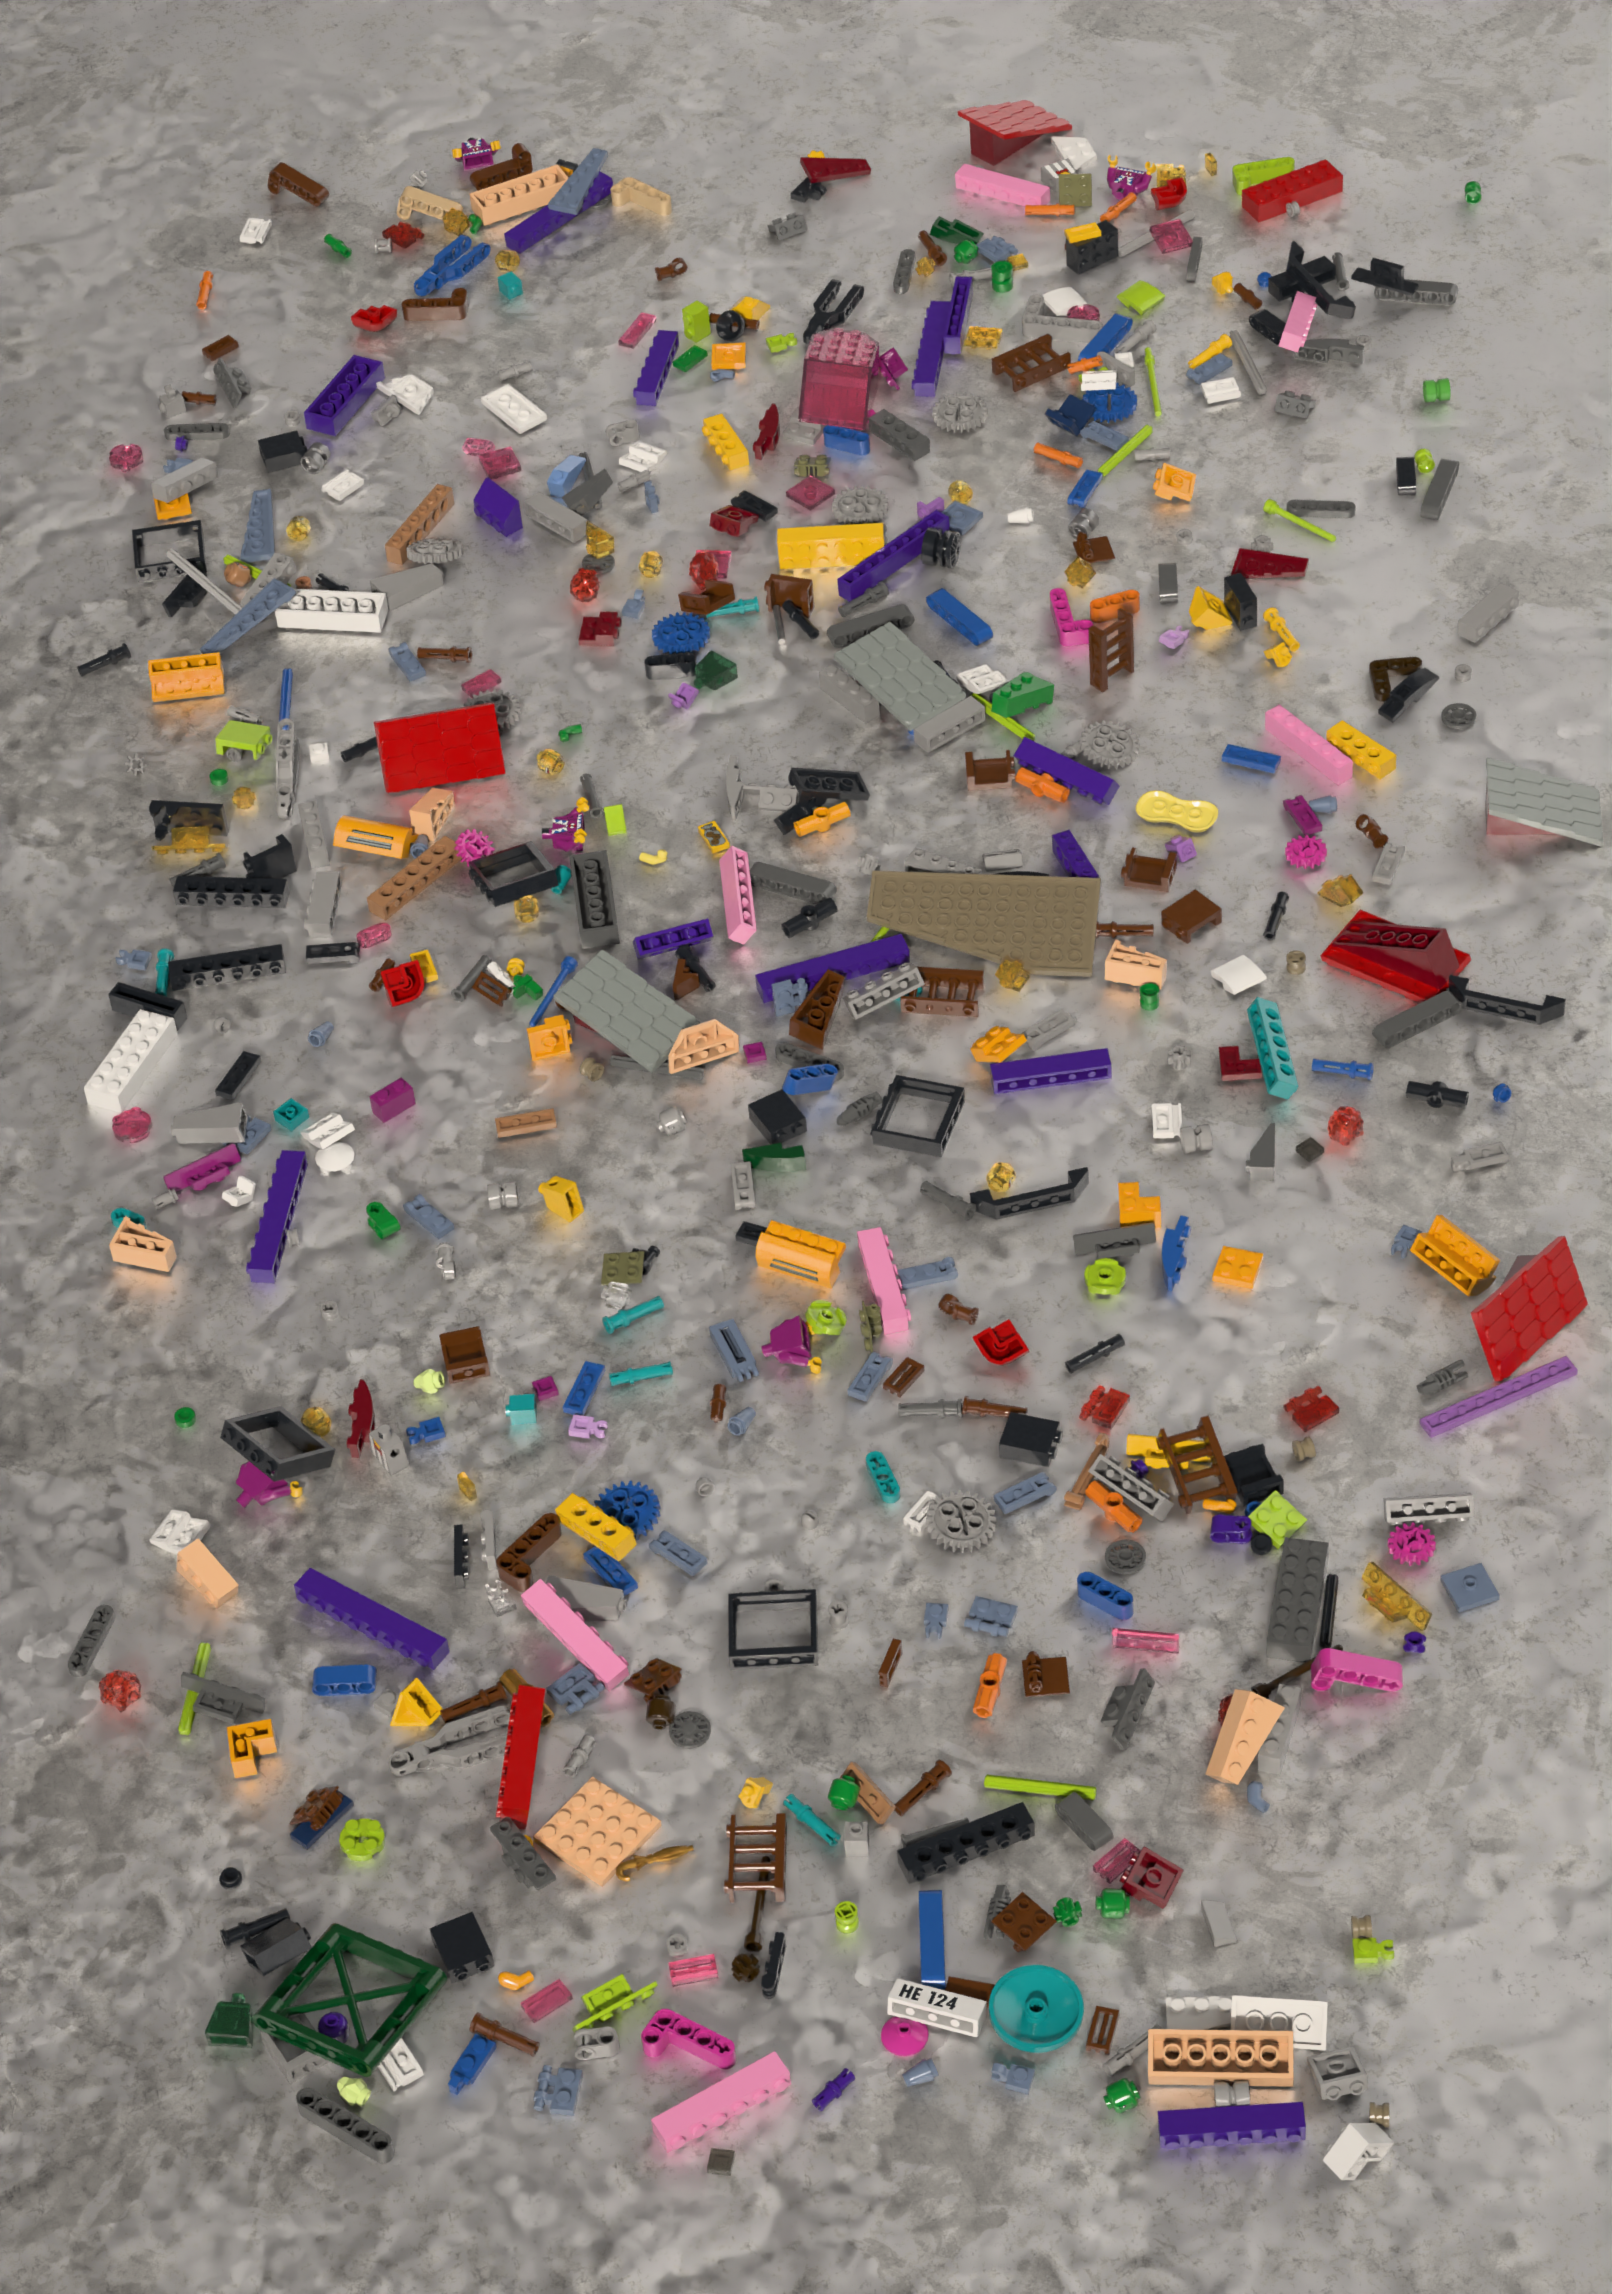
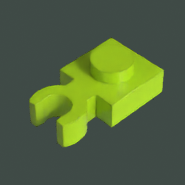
M789 333L784 337L780 334L766 338V344L771 353L787 349L788 345H797V338H794V333Z
M1376 1938L1352 1939L1354 1964L1378 1963V1957L1386 1960L1394 1959V1951L1385 1950L1393 1948V1940L1388 1939L1377 1943Z

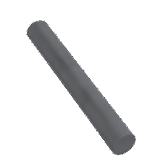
M774 605L773 612L778 643L783 645L785 644L781 610L779 605Z

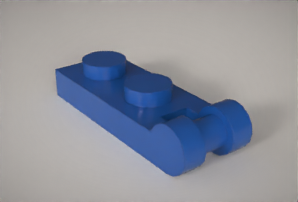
M1086 469L1070 493L1067 504L1072 506L1076 504L1081 508H1085L1088 500L1103 479V474Z

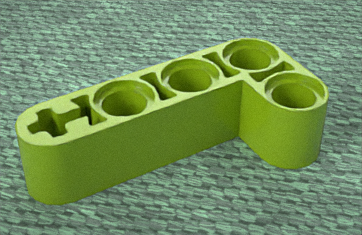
M1282 157L1233 166L1232 182L1236 193L1242 195V190L1249 188L1252 184L1263 183L1264 181L1294 171L1295 160L1291 157Z

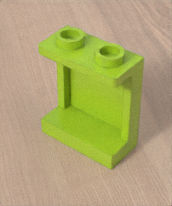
M229 720L215 738L217 754L224 755L229 747L253 751V759L258 760L272 743L270 727Z

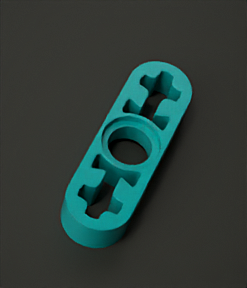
M878 1451L870 1452L866 1456V1467L882 1500L890 1504L897 1502L900 1499V1487L885 1456ZM875 1460L877 1463H879L878 1468L876 1467V1464L874 1462ZM882 1474L889 1476L886 1480H879L877 1478ZM887 1487L890 1488V1491H891L893 1494H890L889 1492H887Z

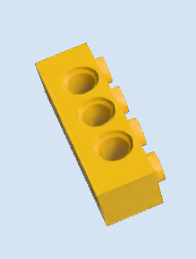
M723 414L703 419V435L708 437L710 445L714 446L716 454L721 456L723 464L727 465L730 471L749 465L748 450Z
M1343 720L1327 730L1326 740L1349 757L1356 765L1377 778L1382 779L1396 769V754Z
M572 1493L555 1509L561 1524L618 1562L637 1545L634 1538L635 1533L629 1526L624 1527L615 1517H609L600 1507L592 1506L583 1496L579 1497Z

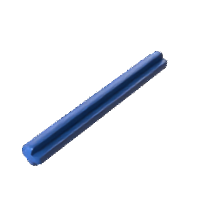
M285 668L282 673L279 722L285 718L290 719L293 679L291 668ZM289 725L283 726L282 729L289 730Z

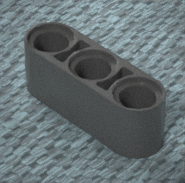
M1176 563L1158 564L1160 603L1178 602Z
M1073 1792L1055 1804V1810L1059 1817L1092 1851H1096L1114 1838L1110 1827L1077 1793Z

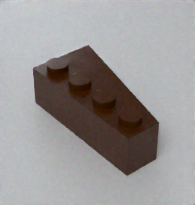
M829 969L825 972L791 1017L789 1023L790 1036L821 1050L824 1049L844 993V976Z

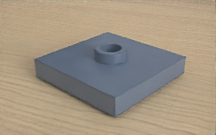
M953 501L941 512L949 517L950 531H957L962 536L983 518V512L958 501Z
M1482 1563L1441 1575L1440 1580L1458 1613L1499 1600L1500 1595Z

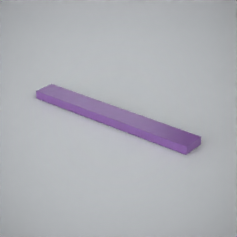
M1564 1356L1420 1419V1425L1430 1438L1573 1377L1577 1375L1578 1369L1567 1356Z

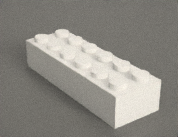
M294 589L296 594L292 596V599L275 610L277 625L280 628L381 632L389 609L386 593Z
M140 1009L84 1086L88 1104L122 1113L178 1035L174 1018Z

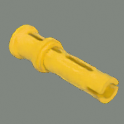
M1222 334L1220 339L1212 341L1206 350L1188 362L1189 367L1195 369L1213 356L1222 353L1226 348H1230L1232 346L1231 338L1227 334Z
M1275 607L1267 609L1263 613V619L1269 622L1270 628L1280 635L1290 651L1298 650L1300 644L1286 627L1285 619L1279 616V612Z

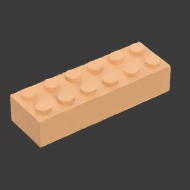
M557 164L470 193L472 211L476 216H479L484 226L491 225L500 220H506L515 215H521L524 212L548 205L550 200L568 180V177Z
M1148 2029V2083L1151 2085H1214V2082H1227L1232 2086L1234 2081L1248 2080L1249 2086L1293 2087V2031Z

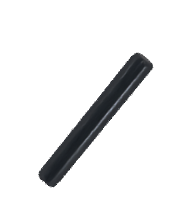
M1329 1574L1326 1579L1319 1641L1321 1648H1330L1332 1645L1339 1579L1336 1574Z

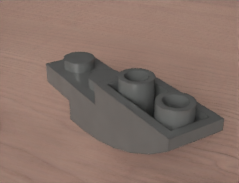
M1311 339L1305 341L1303 348L1300 347L1298 353L1294 352V359L1328 363L1330 359L1363 364L1364 346L1349 344V340Z

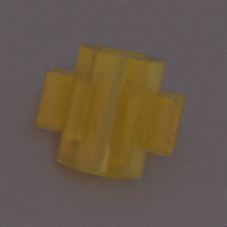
M926 256L916 262L918 267L915 270L918 275L923 274L924 277H927L935 272L934 266H936L933 258L928 259Z
M239 787L234 791V796L232 797L233 804H237V808L243 810L249 809L254 805L253 800L256 799L255 793L251 792V789L247 787Z

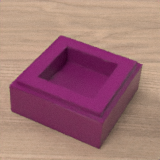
M762 1042L743 1045L747 1064L767 1060Z
M552 1376L532 1382L539 1401L559 1395Z

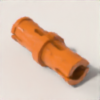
M1100 355L1089 359L1082 358L1081 361L1069 363L1068 367L1071 368H1068L1070 374L1100 367L1103 365L1102 362L1099 363L1102 361Z

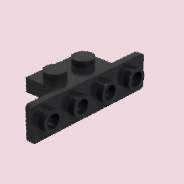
M1377 258L1371 260L1370 270L1358 267L1351 275L1352 280L1410 296L1419 287L1417 283L1404 280L1403 265Z
M197 562L194 567L207 577L202 563ZM187 574L162 605L168 617H173L180 607L193 608L197 606L198 602L208 591Z

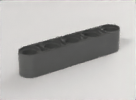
M1404 279L1419 284L1418 289L1412 296L1381 287H1375L1374 296L1380 300L1453 305L1456 302L1458 287L1453 283Z
M1440 460L1422 503L1421 517L1439 520L1457 477L1459 461Z
M901 604L832 625L827 630V636L835 648H842L855 643V641L888 622H891L901 630L910 627L915 619L909 608Z
M755 862L750 869L751 886L810 903L818 904L827 898L832 899L837 892L836 886L830 881L766 863Z
M1444 991L1379 1023L1373 1029L1372 1035L1385 1048H1391L1457 1015L1461 1011L1463 1004L1450 991Z
M303 2088L297 2093L296 2101L302 2117L378 2163H388L393 2159L395 2152L392 2140L386 2132L312 2088Z

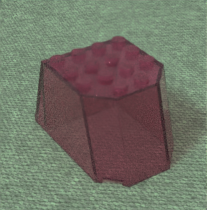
M831 328L812 334L804 357L798 421L866 430L868 418L870 417L878 390L879 342L858 330L848 331L841 328Z

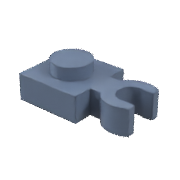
M647 481L644 482L646 505L653 514L658 512L660 501L658 495L655 494V487L652 486V482Z
M119 950L120 957L115 958L118 965L127 964L128 968L146 971L152 959L151 952L133 950L132 953H128L126 950Z
M1403 1225L1394 1238L1391 1255H1394L1396 1251H1402L1401 1258L1404 1259L1407 1256V1249H1411L1418 1233H1422V1231Z
M926 1603L924 1616L926 1638H929L930 1633L935 1631L937 1632L938 1639H941L942 1627L947 1625L948 1604Z

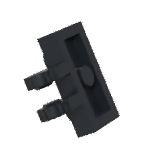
M807 177L790 195L791 199L805 203L809 198L820 200L821 196L826 194L827 189L821 185V182L811 183Z

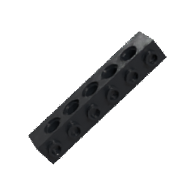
M177 876L173 889L176 905L286 908L290 894L287 879Z
M282 944L168 962L172 991L286 973Z
M1021 1802L897 1850L898 1864L909 1884L920 1882L934 1874L943 1873L947 1869L964 1865L978 1857H985L991 1852L1005 1849L1014 1843L1030 1839L1032 1836H1035L1034 1821L1025 1804Z

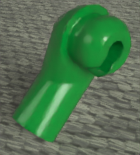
M471 214L468 217V221L472 224L470 232L477 234L482 225V220L479 216Z

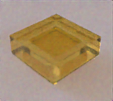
M1211 153L1205 154V168L1211 176L1217 175V161Z
M1023 254L1007 257V262L1012 264L1013 271L1028 268V262Z
M464 1472L458 1474L459 1489L469 1501H473L477 1498L475 1484Z

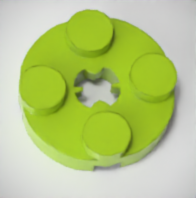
M1101 1258L1095 1260V1264L1091 1266L1089 1264L1085 1269V1284L1090 1293L1117 1295L1121 1292V1288L1126 1282L1125 1268L1118 1265V1261L1114 1259Z
M816 1300L807 1308L805 1317L810 1326H812L814 1333L818 1335L823 1333L827 1335H840L847 1322L845 1313L839 1307L837 1309L831 1307L832 1303L828 1301Z
M366 1818L348 1820L339 1836L341 1850L347 1854L348 1858L354 1861L372 1859V1855L383 1850L386 1841L380 1822ZM360 1837L368 1838L365 1839L363 1843H359Z

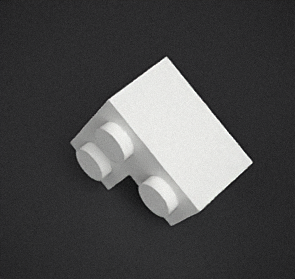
M1349 2123L1343 2127L1337 2141L1329 2146L1323 2161L1341 2180H1355L1367 2162L1382 2161L1394 2142L1376 2123Z

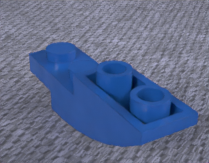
M1180 1216L1175 1230L1167 1228L1163 1238L1162 1271L1168 1291H1173L1175 1284H1179L1181 1278L1180 1271L1185 1269L1187 1257H1184L1185 1239L1189 1238L1191 1234V1226H1189V1217Z

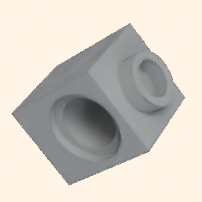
M845 1822L844 1846L846 1857H869L868 1822Z

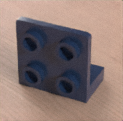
M1070 394L1059 410L1053 411L1048 408L1045 415L1052 424L1078 437L1080 431L1096 411V408Z

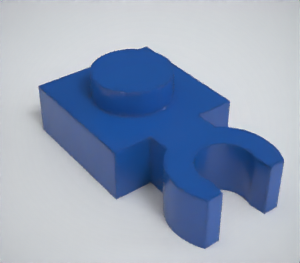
M440 1417L419 1422V1428L409 1427L406 1429L407 1436H411L409 1437L411 1445L417 1444L421 1439H424L425 1443L446 1437Z

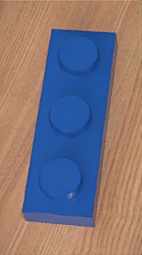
M1228 744L1222 754V761L1275 774L1281 762V756Z
M585 1361L563 1405L564 1413L584 1416L606 1371L605 1365Z
M596 1546L583 1553L584 1560L609 1587L622 1589L624 1596L638 1588V1583L623 1566Z

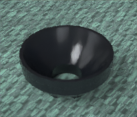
M731 310L723 312L716 323L717 333L725 341L739 339L745 328L743 317L736 311ZM737 322L738 329L733 332L732 325Z

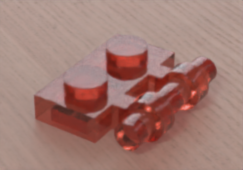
M399 222L398 226L393 224L382 231L385 239L391 238L393 243L404 249L415 243L416 238H424V233L420 229L411 227L407 222Z
M1098 1386L1090 1394L1088 1403L1082 1406L1079 1418L1086 1421L1089 1416H1092V1423L1111 1430L1130 1402V1395L1112 1388L1106 1394L1104 1393L1105 1388Z
M1316 1386L1313 1389L1311 1387L1304 1391V1394L1299 1397L1294 1396L1289 1399L1288 1403L1283 1405L1286 1412L1295 1411L1292 1414V1420L1304 1432L1309 1431L1339 1413V1407L1327 1395L1321 1398L1317 1396L1322 1393L1320 1386ZM1309 1401V1405L1305 1407L1302 1405L1303 1403Z

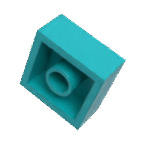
M292 1098L273 1111L275 1121L291 1132L309 1118L308 1109Z

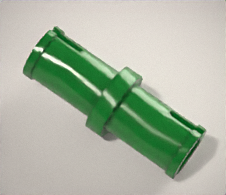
M327 234L324 237V242L331 246L333 251L339 252L345 258L351 256L352 250L344 245L342 240L336 239L331 234Z

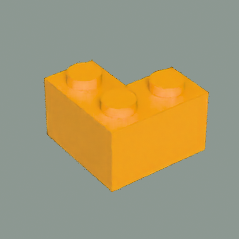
M1139 1182L1118 1183L1120 1227L1153 1222L1155 1228H1161L1160 1196L1139 1197Z
M271 1719L227 1727L230 1759L235 1778L256 1775L255 1756L277 1752Z

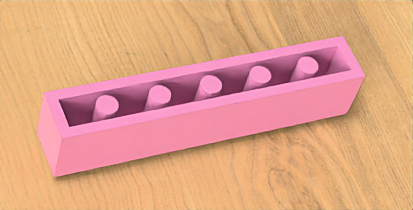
M963 164L955 173L956 188L1022 206L1047 205L1050 201V187L968 164Z
M1297 291L1279 347L1297 353L1300 347L1303 348L1317 307L1315 303L1316 297Z
M1280 704L1265 712V729L1339 786L1352 778L1353 761Z
M731 846L719 860L727 933L729 939L744 945L757 930L748 853Z
M881 1227L858 1231V1247L874 1302L880 1307L883 1333L886 1335L908 1330V1321H911L909 1309H905V1306H907L905 1294L900 1293L902 1285L900 1279H896V1276H898L896 1264L891 1263L893 1261V1254L891 1249H887L889 1246L887 1234L883 1235Z
M540 1578L521 1595L523 1604L610 1692L629 1675L628 1662L621 1655L617 1656L613 1652L614 1649L608 1641L605 1640L603 1642L599 1638L600 1635L593 1626L588 1627L584 1623L585 1619L578 1611L574 1613L570 1609L571 1605L564 1597L559 1598L555 1594L556 1590L549 1582L545 1584Z
M774 2051L652 2118L653 2132L667 2153L677 2150L686 2142L701 2137L713 2127L721 2126L731 2117L740 2115L751 2106L764 2102L769 2096L784 2091L791 2085L790 2072Z

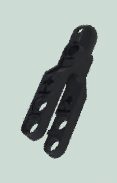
M832 279L813 304L815 314L804 331L803 342L817 345L833 327L845 323L863 298L864 286L854 284L836 310L826 312L831 302L836 299L842 284L841 281Z

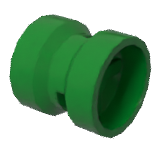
M1471 181L1465 185V200L1469 204H1477L1482 199L1481 185L1476 181Z
M1146 983L1140 987V1006L1142 1009L1151 1011L1159 1007V987L1157 985Z

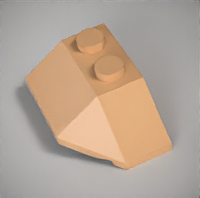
M716 1019L682 1029L668 1055L669 1073L673 1074L739 1052V1035Z

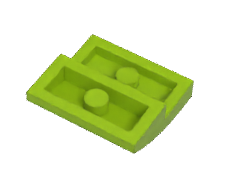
M1139 280L1117 295L1116 298L1127 308L1132 306L1140 315H1143L1165 299V295L1151 284Z

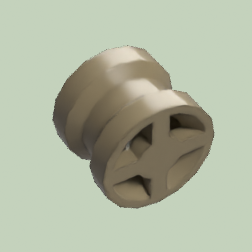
M1298 950L1289 952L1286 956L1287 971L1293 975L1304 973L1306 970L1305 954Z
M589 1057L582 1062L579 1070L583 1076H588L589 1080L595 1082L602 1077L605 1069L602 1064L596 1063L595 1059Z
M1305 1437L1303 1441H1292L1293 1453L1298 1462L1303 1461L1306 1457L1314 1458L1316 1456L1315 1447L1310 1437Z
M1365 1915L1363 1918L1351 1916L1353 1939L1360 1936L1372 1938L1370 1915Z
M1370 2102L1369 2123H1376L1377 2125L1389 2128V2103L1376 2105L1375 2102Z

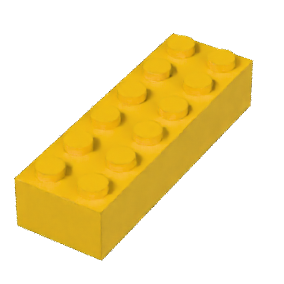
M883 523L778 528L777 545L780 569L858 565L885 546Z

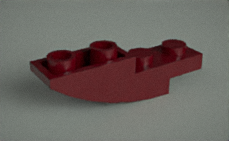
M774 403L766 410L764 418L759 422V430L761 432L759 438L753 444L755 459L762 460L767 450L774 451L778 444L780 424L778 409Z
M360 1379L358 1387L354 1388L353 1403H350L348 1414L352 1417V1435L348 1436L347 1449H350L352 1458H360L364 1442L370 1443L369 1433L375 1430L376 1426L371 1394L366 1382Z

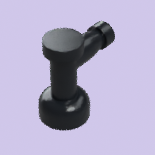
M650 1246L648 1251L633 1248L632 1252L644 1251L643 1275H647L651 1270L650 1263L655 1257L659 1256L660 1250L656 1246Z

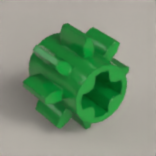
M1070 1897L1058 1900L1056 1906L1053 1907L1056 1923L1062 1921L1063 1926H1073L1079 1922V1917H1082L1080 1902H1073V1899Z

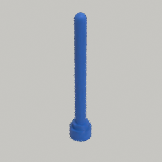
M566 956L562 961L561 972L529 1022L531 1027H535L554 998L553 995L559 990L567 975L574 972L577 968L578 962L573 957Z

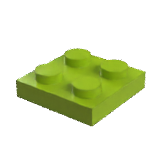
M1276 1490L1248 1516L1252 1526L1259 1533L1268 1535L1272 1540L1273 1546L1277 1549L1284 1544L1285 1537L1291 1538L1307 1521Z

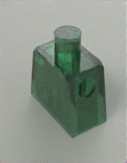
M711 650L696 665V679L693 683L698 689L707 686L712 690H717L738 678L737 665Z
M234 1993L232 1994L231 2002L220 2001L217 2003L205 2030L209 2046L252 2048L253 2012L251 2005L245 2003V1995Z

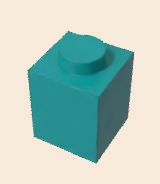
M512 271L497 277L499 291L509 300L523 294L522 282Z
M535 1394L509 1395V1404H506V1417H510L511 1425L537 1423Z

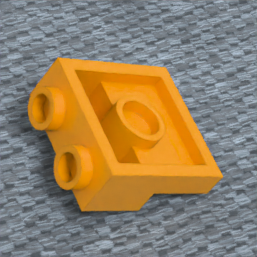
M1163 463L1161 469L1158 468L1154 478L1156 480L1152 487L1155 490V495L1168 500L1176 496L1190 501L1193 495L1196 474Z
M563 1014L545 1018L544 1025L527 1028L532 1061L570 1052L569 1044H572L570 1032L567 1033L570 1030V1024L568 1019H564Z
M995 1026L984 1037L976 1040L970 1050L976 1062L1001 1063L1027 1040L1024 1034L1011 1033L1008 1027Z

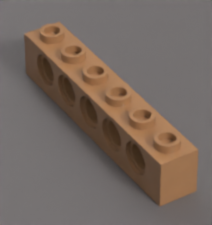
M437 484L385 544L388 562L403 565L408 559V545H412L413 542L423 541L454 506L453 490L451 487Z
M443 836L375 892L371 893L367 897L369 912L386 921L462 860L461 856L457 857L459 851L454 849L457 845L455 841L447 836Z

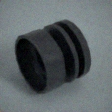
M928 528L922 542V563L936 566L939 562L941 567L947 566L953 569L957 564L960 554V533L957 531L951 533V531L946 530L943 534L941 529Z

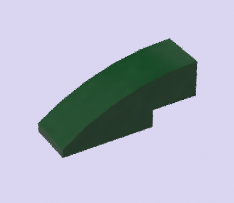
M939 216L932 225L929 235L955 244H959L963 240H972L977 245L984 233L957 219L950 222Z
M782 1143L742 1149L743 1162H750L753 1169L772 1172L807 1170L803 1145L782 1148Z

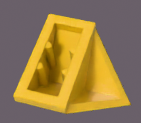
M416 1677L400 1692L390 1726H430L441 1715L440 1710H443V1708Z

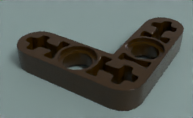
M1404 657L1372 661L1369 664V675L1375 699L1380 702L1387 701L1390 698L1391 692L1389 677L1413 674L1422 669V660L1418 657Z

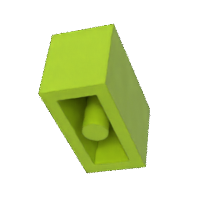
M697 300L682 309L685 337L697 343L711 334L709 311L706 305Z

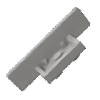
M749 783L748 785H743L742 788L745 794L760 795L759 810L785 812L797 803L799 796L797 789L793 786L777 788L776 785L769 784L763 787L755 783Z

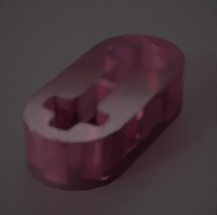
M467 438L462 449L467 455L491 457L495 450V445L489 440Z
M378 923L361 930L356 936L357 943L360 944L361 948H369L391 938V927L387 923Z

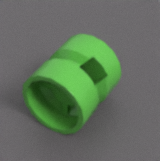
M1448 378L1438 379L1437 382L1434 380L1423 381L1425 403L1435 402L1436 399L1439 401L1450 400L1451 390Z

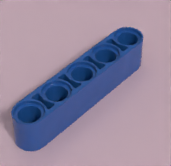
M1114 314L1081 351L1078 361H1081L1082 358L1096 357L1098 352L1110 354L1130 331L1133 323L1132 318Z
M941 588L926 597L928 606L974 645L978 646L993 638L990 626L945 589Z
M942 1890L919 1891L921 1983L925 1986L945 1990Z

